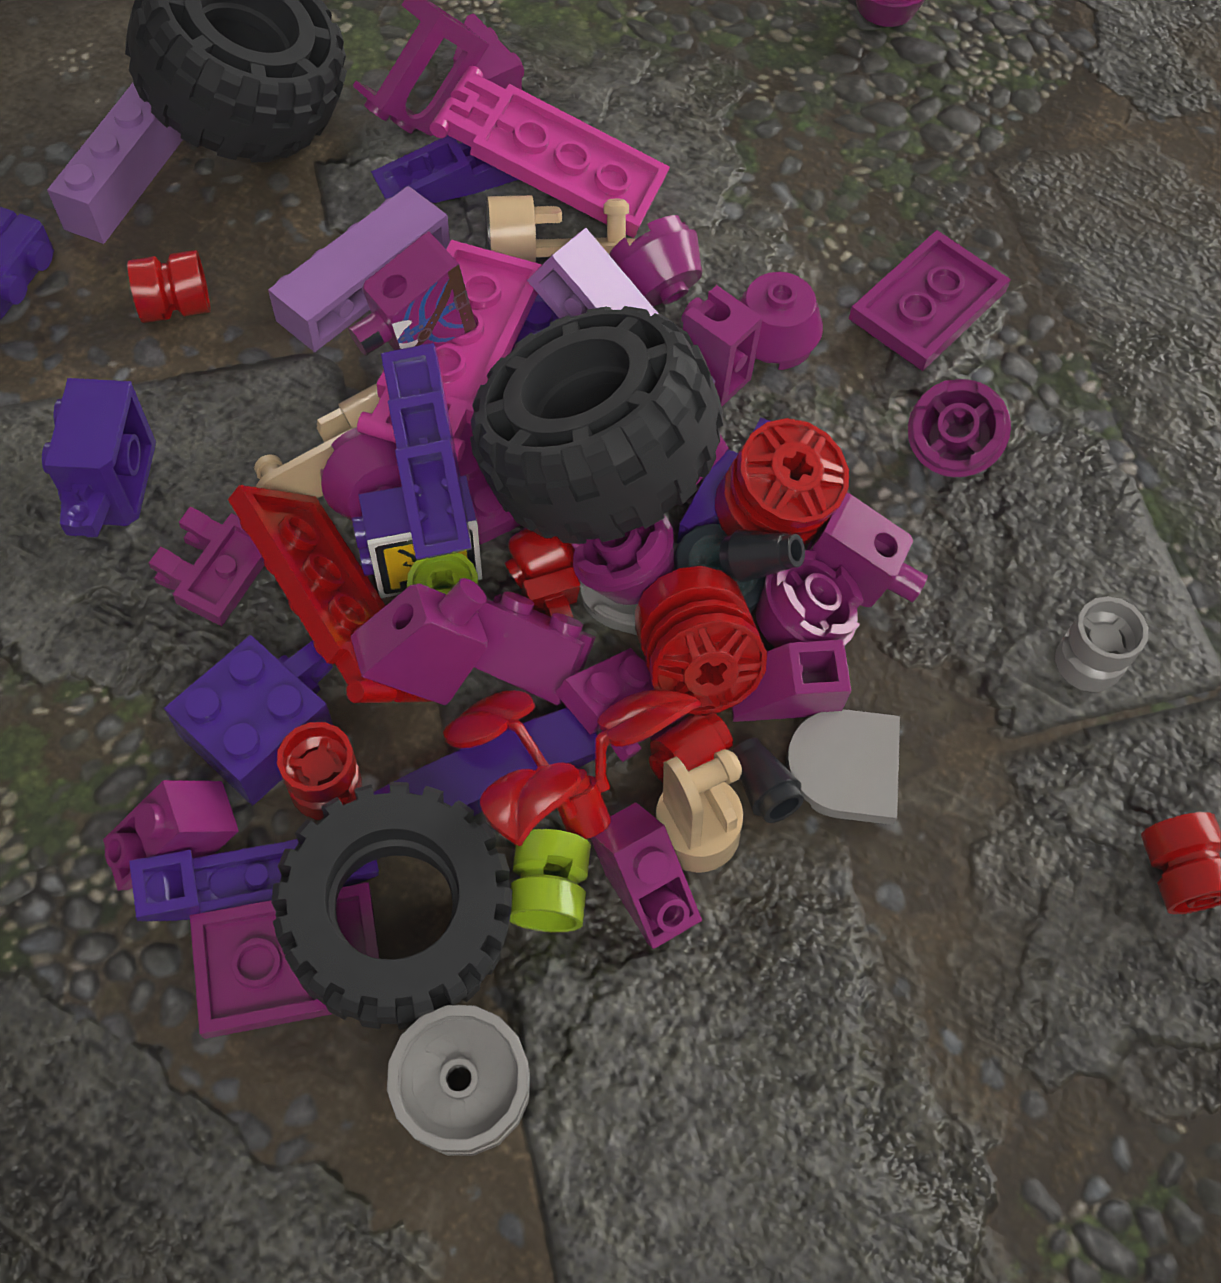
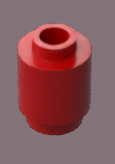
M716 713L691 714L651 742L650 750L652 755L649 756V764L657 778L663 782L664 762L678 757L686 769L690 771L713 760L714 753L723 749H730L733 746V738L725 722Z

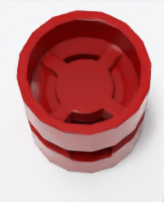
M197 250L169 254L166 263H161L155 256L128 260L127 268L135 307L142 323L168 320L171 318L174 310H178L184 317L211 313L206 278Z
M309 722L296 727L283 739L278 749L277 766L294 806L304 816L321 820L324 817L321 806L335 797H338L343 805L356 800L354 789L362 787V777L351 743L343 731L337 726L325 722Z
M1210 812L1183 814L1158 822L1141 833L1151 867L1161 869L1164 872L1157 884L1167 913L1187 914L1221 905V857L1219 855L1221 853V830L1215 814Z

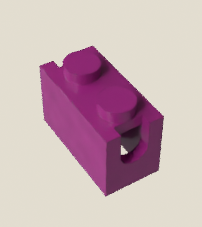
M716 285L709 291L706 301L697 297L687 305L682 314L681 321L683 323L682 330L689 334L694 345H698L709 372L716 381L714 385L721 406H723L752 378L763 317Z
M504 592L503 595H496L493 602L487 600L478 610V615L488 644L487 649L474 667L556 705L561 704L562 701L555 694V691L566 678L583 671L596 637L582 631L583 624L570 616L553 613L552 617L534 610V602L520 594Z

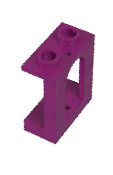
M404 0L401 6L420 20L419 25L378 92L357 80L354 82L353 87L367 98L364 106L382 120L387 121L390 117V120L410 134L416 128L432 136L433 134L429 128L430 124L445 101L451 97V92L469 66L477 65L489 44L461 21L429 0ZM445 38L463 49L429 105L420 113L415 114L406 107L407 98L441 41Z

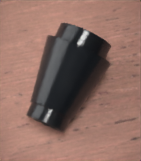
M737 529L732 535H728L722 540L719 558L724 573L731 578H736L738 581L745 583L791 568L800 567L804 562L805 547L802 538L798 534L789 535L785 533Z
M758 738L747 739L734 748L732 752L737 756L742 767L740 779L755 815L762 816L767 823H775L786 819L800 808L804 801V797L800 792L801 782L762 745Z

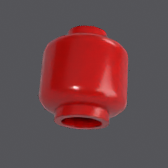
M524 528L509 539L508 549L512 558L504 564L520 589H522L523 581L573 567L574 547L571 543H562L557 536L544 538Z

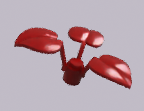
M670 690L641 691L619 700L605 710L597 720L598 726L603 732L599 733L595 739L594 777L587 775L584 769H577L569 763L548 764L525 726L519 721V719L532 712L535 708L532 697L522 691H502L477 701L458 718L450 722L444 728L443 735L446 742L453 747L471 748L490 742L505 732L506 729H509L517 734L538 767L536 770L520 769L510 772L493 782L481 795L480 805L484 816L489 824L506 839L518 846H522L533 828L556 808L566 832L589 839L602 833L611 823L609 812L601 793L610 789L606 776V750L608 745L611 743L615 747H623L642 741L693 709L702 706L697 698Z

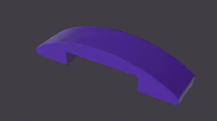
M298 840L192 858L191 850L130 860L137 921L190 920V915L272 900L273 884L280 882L281 879L278 864L285 849L294 850ZM377 860L371 861L359 868L350 876L343 887L352 886L378 876Z

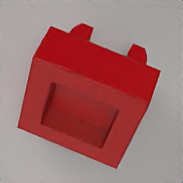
M574 567L523 581L521 595L534 602V610L552 617L553 613H560L573 618L570 604L577 602L581 585L575 574Z

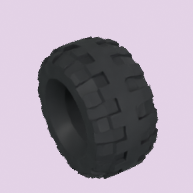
M135 0L127 28L125 55L131 57L129 72L139 97L151 105V113L166 128L172 127L181 134V139L197 148L202 146L217 152L216 156L231 160L241 157L250 158L251 162H271L274 156L288 158L298 153L301 149L311 144L315 135L320 136L324 131L339 100L347 70L343 68L346 54L343 47L344 40L337 23L331 22L332 13L322 0Z
M606 306L587 309V313L574 317L567 315L550 322L551 326L534 335L530 333L516 343L515 349L505 358L501 357L487 374V383L480 385L472 404L474 413L470 420L473 436L470 437L472 453L478 466L505 512H510L518 524L544 538L557 536L562 543L586 544L588 539L600 538L602 542L625 537L626 532L644 526L646 529L664 519L663 514L675 505L681 506L697 490L696 483L699 478H705L710 473L717 458L715 451L720 443L719 428L723 426V409L706 361L698 345L693 344L687 332L676 326L673 321L662 314L654 313L651 316L647 309L624 306L621 310H612L611 307Z

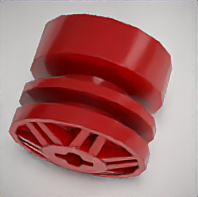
M789 418L766 422L750 434L716 489L715 511L721 528L727 535H732L737 529L785 533L789 535L798 534L802 538L804 546L807 545L819 532L822 525L840 507L849 489V467L842 449L828 433L809 422Z
M705 566L686 567L659 577L643 592L635 609V630L641 649L646 656V666L650 672V679L655 690H670L700 700L702 707H697L688 713L702 715L718 713L740 704L757 689L766 673L767 651L754 624L744 596L735 580L721 570Z

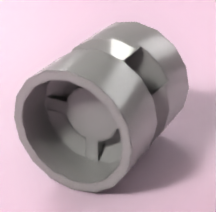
M1100 597L1085 604L1056 648L1055 663L1059 673L1069 684L1084 691H1105L1115 685L1126 672L1129 665L1141 653L1148 641V626L1144 616L1134 605L1119 598Z

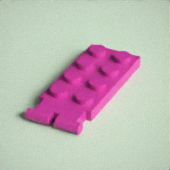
M469 66L451 92V97L445 101L429 127L435 137L445 138L448 135L470 146V155L607 224V214H604V203L608 199H624L629 204V214H626V235L635 238L670 168L664 163L511 84L506 89L483 78L482 71L476 66Z
M451 240L446 250L459 263L476 327L471 331L436 348L457 461H460L464 453L465 441L459 438L466 423L471 424L470 420L474 413L472 404L480 385L487 383V374L501 357L505 358L511 353L538 295L527 280L542 264ZM383 370L377 382V392L380 400L372 414L364 411L360 414L357 431L396 443L388 406V400L390 399Z

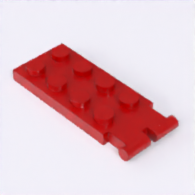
M239 485L228 498V501L240 519L242 529L251 537L264 559L265 567L274 575L288 598L291 610L299 616L314 641L313 644L316 651L325 659L327 664H335L348 684V699L353 703H390L392 701L397 703L432 702L431 700L361 676L351 635L386 605L368 577L364 576L363 569L317 497Z

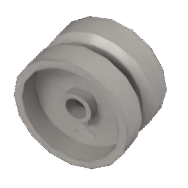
M447 1005L434 1010V1012L422 1015L400 1036L388 1063L387 1093L396 1118L421 1144L447 1156H475L500 1145L519 1125L529 1101V1065L519 1037L499 1016L477 1006ZM465 1069H468L471 1073L470 1085L463 1091H454L447 1080L448 1076L454 1070L462 1075Z

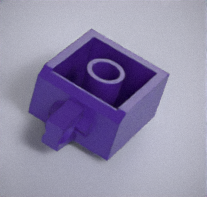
M67 378L62 399H57L54 405L53 417L55 427L51 442L44 444L42 466L44 472L50 475L58 490L61 501L60 525L65 534L75 537H98L102 525L128 526L140 517L156 440L131 381Z
M249 635L164 707L178 735L252 806L283 779L277 766L278 749L283 739L296 727L309 722H325L333 725L327 704L316 695L320 691L317 683L333 668V665L327 664L325 659L319 655L314 647V641H311L290 658L284 655L277 659L253 636Z

